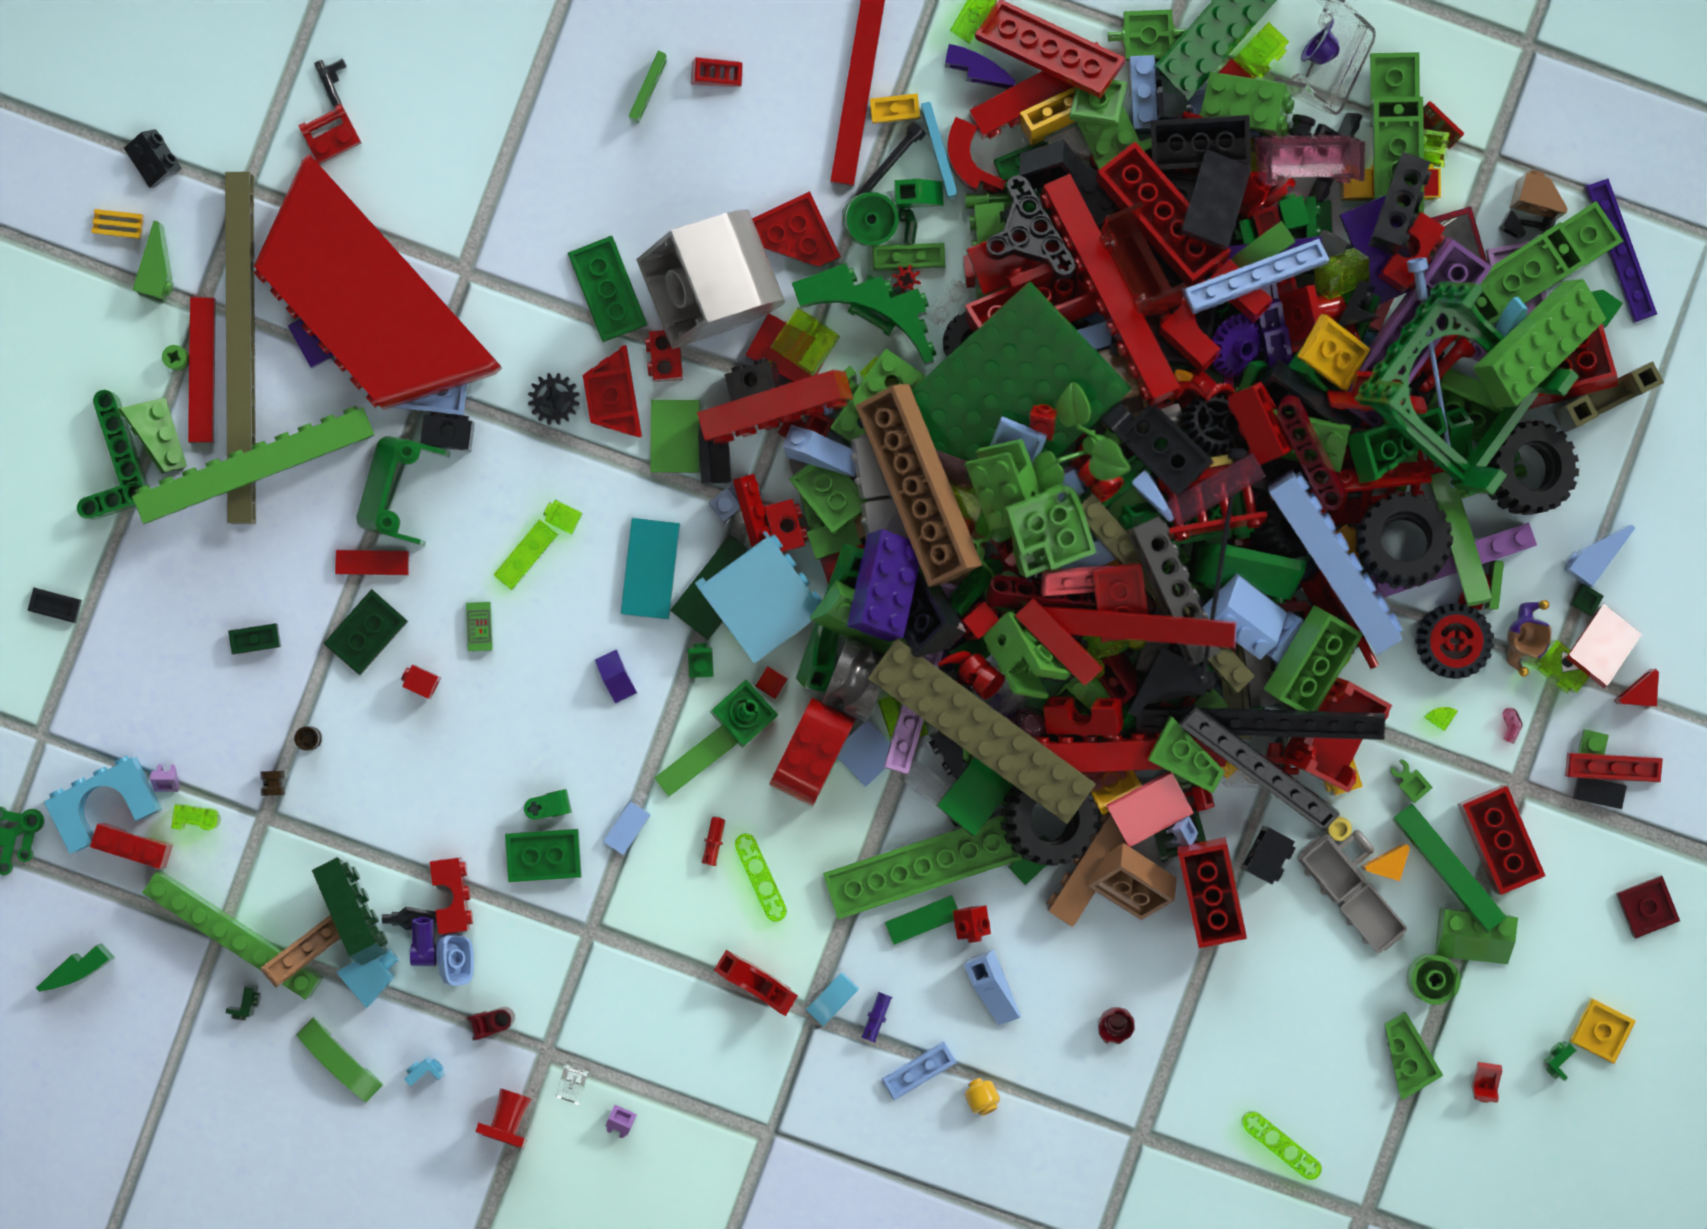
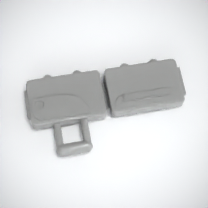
M859 435V438L852 439L851 441L853 452L851 459L855 464L857 477L855 484L858 485L859 496L861 499H868V502L861 505L863 516L861 523L864 525L866 539L868 533L880 529L909 539L908 535L906 536V529L893 499H889L891 492L868 435Z
M1354 830L1350 836L1338 845L1328 834H1324L1322 837L1318 836L1301 850L1302 853L1298 856V861L1305 868V875L1312 876L1321 887L1320 893L1322 895L1327 894L1334 903L1338 904L1344 900L1339 908L1347 917V925H1353L1363 936V944H1369L1375 952L1381 953L1383 950L1389 949L1404 936L1403 934L1407 931V926L1374 887L1368 883L1361 886L1365 882V877L1356 866L1374 852V847L1360 830ZM1355 839L1364 852L1354 861H1351L1342 849Z

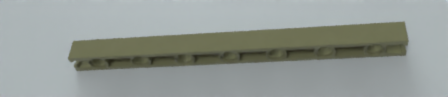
M225 172L227 459H230L228 454L241 449L243 453L253 450L251 446L256 444L254 175H251V172ZM256 482L227 493V523L256 524Z

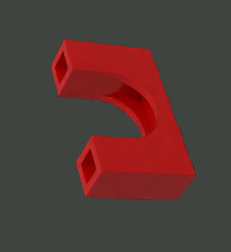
M1229 259L1224 265L1222 263L1218 264L1208 280L1240 268ZM1261 288L1227 302L1234 305L1254 323L1271 307L1273 298ZM1184 297L1177 305L1178 309L1173 314H1166L1160 321L1159 334L1196 369L1203 373L1219 357L1221 349L1200 330L1196 323L1195 314H1192Z

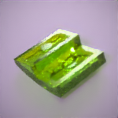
M797 308L771 345V348L811 376H814L840 339V335L805 311Z

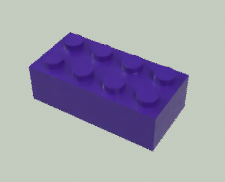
M884 529L867 534L847 627L888 642L904 637L919 569V561L910 539Z

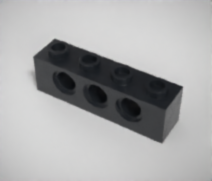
M1402 152L1396 164L1368 246L1395 256L1400 247L1405 249L1410 237L1409 234H1406L1407 228H1412L1417 216L1413 212L1415 206H1420L1424 193L1421 192L1422 185L1427 186L1432 173L1428 171L1430 161ZM1405 181L1411 182L1413 186L1407 185ZM1397 202L1404 203L1406 207L1400 206ZM1390 223L1397 224L1399 228H1394Z

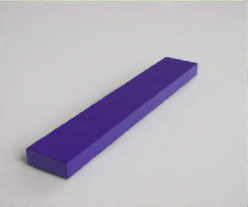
M1609 178L1585 186L1584 189L1590 205L1597 201L1623 240L1622 243L1609 250L1608 255L1632 322L1635 323L1657 315Z

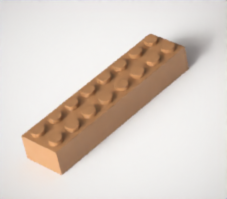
M909 384L892 385L855 405L928 586L945 584L982 566Z

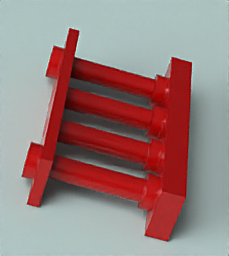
M1255 460L1242 463L1239 482L1247 515L1232 517L1231 513L1229 529L1243 526L1251 529L1260 527L1262 523H1265L1267 513L1266 511L1257 513L1250 479H1252L1257 470ZM1232 464L1208 468L1188 488L1192 491L1198 519L1196 524L1184 525L1178 497L1157 477L1156 485L1161 493L1164 492L1168 496L1170 510L1174 517V527L1168 528L1169 539L1183 541L1192 535L1224 530L1229 500L1225 484L1229 481ZM1213 484V486H1216L1223 519L1208 521L1201 490L1203 485Z
M1427 460L1398 463V466L1385 472L1378 480L1359 483L1356 469L1336 472L1344 487L1345 494L1341 506L1336 510H1328V514L1335 523L1334 526L1361 523L1370 506L1375 505L1376 501L1380 498H1387L1389 494L1395 493L1396 486L1410 485L1411 496L1424 495L1423 490L1420 491L1421 483L1432 482ZM1386 488L1385 495L1371 496L1372 489ZM1362 490L1360 498L1347 499L1348 492Z

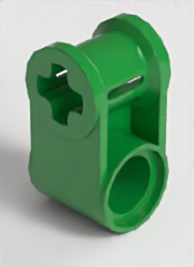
M567 789L528 799L524 804L525 815L530 819L538 820L572 813ZM533 802L542 807L538 811L537 816L533 812H529Z

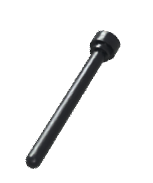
M912 121L906 128L905 138L854 196L871 192L910 145L918 140L921 141L927 133L917 123Z

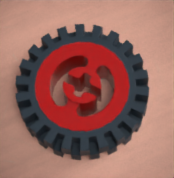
M1459 603L1444 604L1434 608L1433 611H1429L1425 619L1421 620V626L1416 631L1418 636L1415 639V644L1418 646V649H1416L1417 654L1421 656L1420 660L1427 666V669L1433 671L1438 676L1460 679L1470 677V675L1478 673L1481 667H1485L1487 659H1490L1492 656L1490 653L1491 649H1494V643H1492L1494 633H1491L1490 628L1492 626L1490 623H1487L1484 614H1480L1476 608L1467 607L1466 604ZM1457 623L1466 628L1469 637L1467 638L1466 634L1462 631H1447L1443 636H1441V632L1447 625ZM1455 637L1459 639V644L1454 646L1453 643H1450V638ZM1442 644L1447 651L1454 652L1463 651L1468 646V651L1460 658L1451 659L1443 654L1440 645Z

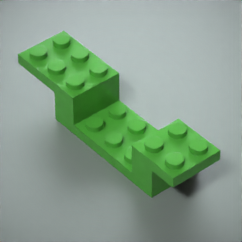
M1419 52L1370 53V127H1373L1374 197L1371 201L1386 195L1402 152L1424 159L1423 97H1420ZM1405 181L1407 185L1413 186L1411 182ZM1422 185V188H1421V192H1423V193H1424V185ZM1424 196L1420 206H1415L1413 212L1417 215L1420 212L1424 213ZM1397 202L1400 206L1406 207L1404 203Z
M1595 201L1563 223H1558L1494 264L1480 284L1484 290L1478 296L1474 305L1479 313L1493 326L1498 323L1504 309L1513 297H1519L1525 304L1554 284L1563 281L1622 243L1623 240L1597 201ZM1453 323V328L1456 329L1459 324ZM1459 335L1458 338L1455 340V343L1460 339V337L1465 336Z

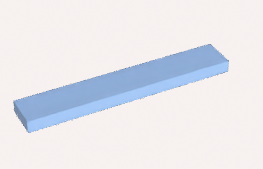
M1317 239L1183 290V295L1192 314L1325 265L1329 262V258L1320 240Z

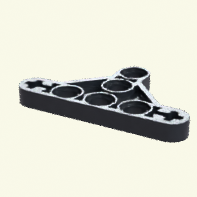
M1016 175L1011 177L1007 182V195L1013 204L1004 230L988 239L986 246L987 255L993 260H1001L1012 254L1048 264L1054 276L1060 280L1071 278L1075 270L1074 259L1031 185L1023 176ZM1015 184H1017L1018 187L1022 186V195L1024 197H1022L1021 199L1020 192L1017 189L1013 190ZM1025 203H1032L1035 205L1036 210L1029 213L1024 211L1022 206ZM1039 222L1044 223L1048 229L1042 233L1037 232L1034 229V225ZM1019 232L1024 234L1026 239L1019 243L1015 242L1012 236ZM996 242L1001 243L1004 246V250L997 253L992 251L990 246ZM1053 242L1059 246V250L1049 252L1045 246ZM1060 256L1062 264L1064 266H1068V271H1065L1064 269H1059L1060 261L1058 260V258Z

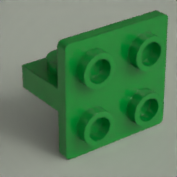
M1305 197L1304 202L1310 224L1304 231L1291 234L1294 239L1319 237L1322 230H1328L1332 233V202L1324 200L1323 203H1317L1316 197Z

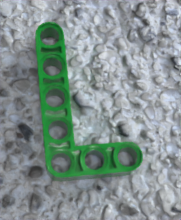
M105 389L96 392L93 404L120 486L80 499L77 504V512L82 518L97 520L136 507L132 498V490L136 487L141 488L148 485L127 420L118 412V409L122 407L118 395ZM110 395L112 402L110 406L104 408L102 399ZM117 418L119 426L116 430L111 431L109 427L110 421ZM124 441L127 448L125 452L119 454L117 445ZM132 464L134 472L131 476L127 477L124 474V469L127 465ZM112 495H117L118 504L115 507H110L109 498ZM93 502L95 511L93 514L88 515L86 513V506L88 503Z

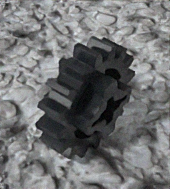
M547 373L546 380L538 377L540 384L532 383L531 386L535 391L528 392V396L533 398L532 401L528 402V405L535 407L531 413L533 415L539 413L538 420L542 422L546 418L547 425L550 426L553 420L556 421L558 426L561 425V419L563 418L569 422L568 415L570 413L572 415L577 414L573 409L574 406H580V403L575 401V398L580 397V393L573 392L577 387L576 384L568 385L570 378L567 376L564 380H561L560 373H557L555 378L550 373ZM556 384L563 385L568 392L559 391ZM546 386L547 390L544 395L539 396L540 391ZM552 390L557 397H560V399L556 400V408L548 401V399L552 398ZM570 401L567 409L562 412L561 408L563 405ZM547 406L551 409L552 415L544 413L540 407Z

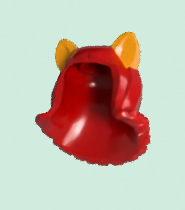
M1177 369L1174 374L1180 389L1177 395L1168 398V400L1177 402L1185 410V407L1191 404L1192 399L1198 398L1200 395L1206 401H1209L1214 395L1217 397L1219 394L1224 393V399L1227 400V397L1235 393V389L1228 383L1217 384L1205 372L1201 373L1198 369Z

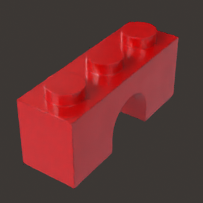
M1420 212L1416 216L1412 228L1409 227L1406 231V234L1410 235L1408 241L1414 246V256L1412 258H1405L1398 253L1396 256L1392 255L1377 278L1401 293L1408 288L1412 289L1415 286L1414 272H1408L1407 261L1416 258H1427V264H1429L1432 256L1429 254L1433 247L1437 249L1444 240L1445 236L1442 233L1446 227Z
M1049 697L1043 707L1047 734H1055L1056 736L1078 734L1080 737L1102 735L1105 738L1118 736L1124 725L1121 698H1097L1091 707L1092 715L1079 713L1074 705V697Z
M106 823L97 824L90 848L158 869L166 868L173 844L151 837L134 835L125 829Z
M462 857L430 861L432 886L445 885L453 892L452 904L447 908L436 910L438 934L470 930V925L474 924L473 912L468 910L467 901L471 900L470 888L465 886L464 876H468L466 861L462 862Z

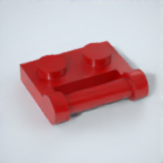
M341 103L335 106L334 110L307 124L303 122L298 125L319 165L362 143ZM341 118L343 122L341 125L313 138L312 131Z

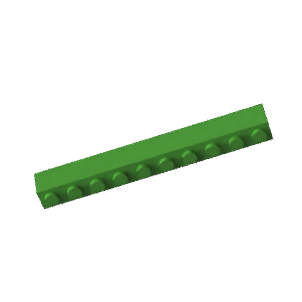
M357 406L345 409L343 410L344 415L335 418L334 414L320 419L321 424L313 427L311 423L297 428L298 433L290 436L288 432L275 436L276 441L266 444L265 441L256 443L251 446L253 449L245 453H243L242 449L228 454L230 459L220 462L219 458L205 463L206 468L198 471L196 467L182 472L183 477L175 480L172 476L158 481L160 485L150 489V486L147 485L136 489V495H133L132 498L143 525L373 437L374 432L364 407L358 409Z

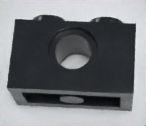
M763 358L753 361L754 365L745 368V365L732 367L730 373L724 374L731 401L782 386L776 362ZM754 373L757 376V382L754 386H751L749 378Z
M431 412L430 416L424 415L420 443L438 448L471 452L475 423L469 420V416L455 414L454 418H446L445 413ZM446 425H452L454 428V432L450 437L442 435V429Z

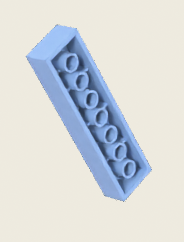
M1291 468L1268 483L1269 493L1375 653L1379 655L1403 640L1400 633L1403 631L1401 623L1394 613L1389 615L1388 611L1390 609L1387 606L1388 604L1381 593L1376 595L1374 592L1376 590L1375 584L1367 572L1362 574L1363 568L1355 553H1348L1347 541L1341 532L1335 533V523L1327 512L1324 514L1321 512L1323 508L1314 492L1309 494L1307 491L1309 486L1300 471L1296 473Z

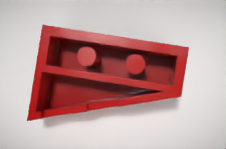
M1261 382L1227 397L1229 410L1236 416L1239 423V432L1242 437L1246 438L1249 445V454L1253 460H1256L1257 465L1280 457L1293 449L1279 419L1273 411L1276 409V406Z

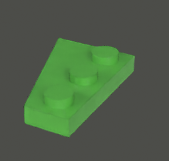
M166 398L118 409L120 415L125 417L130 424L131 431L135 436L139 437L146 447L145 451L161 474L187 467Z
M1169 716L1147 758L1149 761L1211 793H1214L1225 772L1179 726L1172 716Z
M1406 1012L1384 1023L1400 1100H1404L1444 1076Z

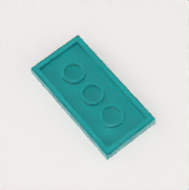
M639 518L631 519L620 614L669 620L680 523Z

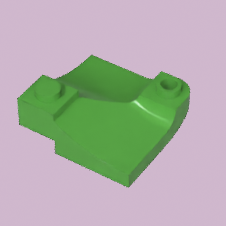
M1056 485L1046 489L1045 492L1004 507L1013 541V555L1019 574L1024 577L1046 569L1053 570L1097 553L1080 500L1076 492L1067 485ZM1063 492L1064 498L1059 501L1058 495Z

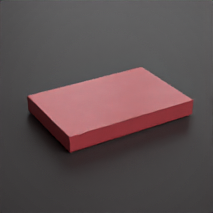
M1171 771L1162 774L1106 805L1129 847L1193 814L1182 789Z

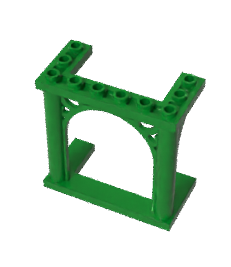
M1440 282L1431 289V295L1427 301L1417 308L1416 316L1413 320L1404 326L1399 339L1388 348V354L1383 361L1374 367L1373 374L1369 380L1360 386L1355 400L1360 405L1371 406L1452 478L1450 484L1456 489L1493 495L1507 475L1501 469L1486 467L1539 393L1565 396L1579 376L1573 370L1555 368L1517 406L1505 407L1473 452L1465 460L1432 431L1414 411L1409 396L1410 372L1419 353L1437 338L1447 335L1465 336L1475 341L1489 353L1504 336L1479 313L1474 305V302L1484 290L1478 283ZM1441 313L1446 318V326L1442 331L1438 329L1436 319ZM1453 323L1459 324L1456 329L1452 328ZM1431 327V334L1429 336H1426V333L1429 331ZM1403 366V367H1404V370H1403L1402 374H1401V375H1400V374H1397L1398 371H1399V370L1401 369V367ZM1393 379H1398L1401 383L1391 381Z

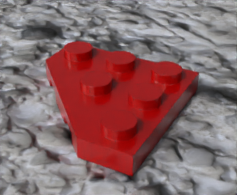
M810 191L752 218L764 249L818 268L841 258Z

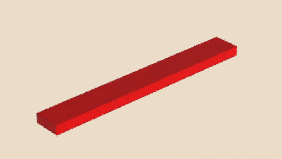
M885 0L860 1L830 183L853 187L855 184Z
M1042 606L1072 635L1234 648L1236 646L1237 622Z

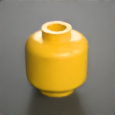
M978 1078L968 1083L969 1088L965 1091L964 1097L973 1113L984 1116L998 1109L997 1104L1000 1102V1096L992 1081H982L981 1078Z

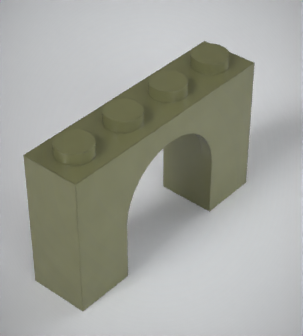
M1652 361L1619 377L1618 386L1586 394L1553 411L1565 433L1663 384L1664 381Z

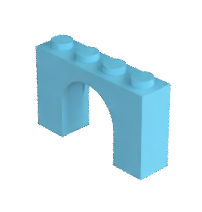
M128 755L115 761L116 766L107 769L106 766L93 772L94 777L85 780L84 777L71 783L72 788L66 791L63 788L49 794L50 799L44 801L69 854L77 853L91 845L94 834L86 820L84 807L90 793L98 787L109 786L119 791L124 797L135 821L142 820L162 810L137 757L129 759Z

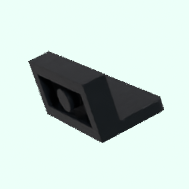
M698 434L701 483H730L729 443L714 444L713 441H705L703 434Z

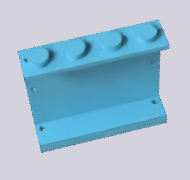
M766 531L763 532L766 537L708 581H705L702 577L695 582L701 593L754 664L812 622L810 616L822 601L816 591L811 593L807 588L810 582L802 572L800 574L796 573L793 567L797 564L789 554L784 556L780 551L783 545L775 534L770 537Z

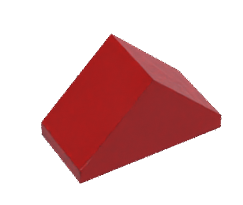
M1656 668L1649 669L1615 698L1614 702L1624 705L1657 707L1659 671Z

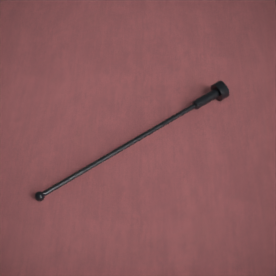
M1231 448L1228 452V460L1232 461L1228 484L1230 494L1210 620H1215L1234 494L1238 490L1242 463H1246L1248 460L1249 452L1242 449ZM1205 646L1202 671L1198 677V683L1201 685H1205L1208 681L1206 671L1210 646Z

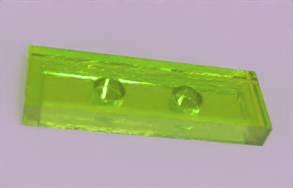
M539 519L493 575L513 591L557 538L558 534Z

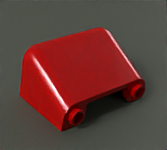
M1337 677L1317 711L1385 713L1386 720L1392 704L1350 681ZM1291 737L1284 750L1283 758L1287 763L1349 793L1357 780L1356 770L1350 767V764L1363 739Z

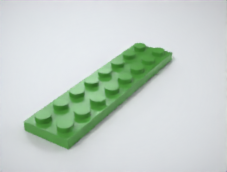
M999 815L989 818L976 836H972L963 828H959L824 872L823 875L837 918L842 919L1022 860V856L1016 854L1011 849L1012 844L1007 843L1004 838L1006 831L1001 830L1000 822H1004V816Z

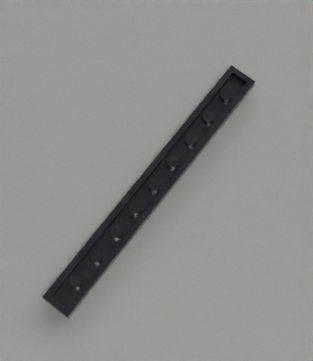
M1145 706L1136 717V732L1161 733L1169 716H1172L1178 722L1191 707ZM1200 708L1236 735L1385 740V713Z

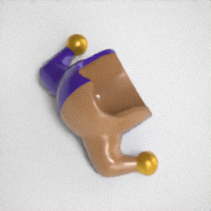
M1547 600L1522 603L1519 606L1518 619L1511 624L1507 633V640L1510 645L1507 653V663L1515 668L1522 677L1527 676L1529 670L1520 663L1521 657L1540 658L1545 654L1550 645V625L1533 617V613L1536 610H1547L1549 608Z

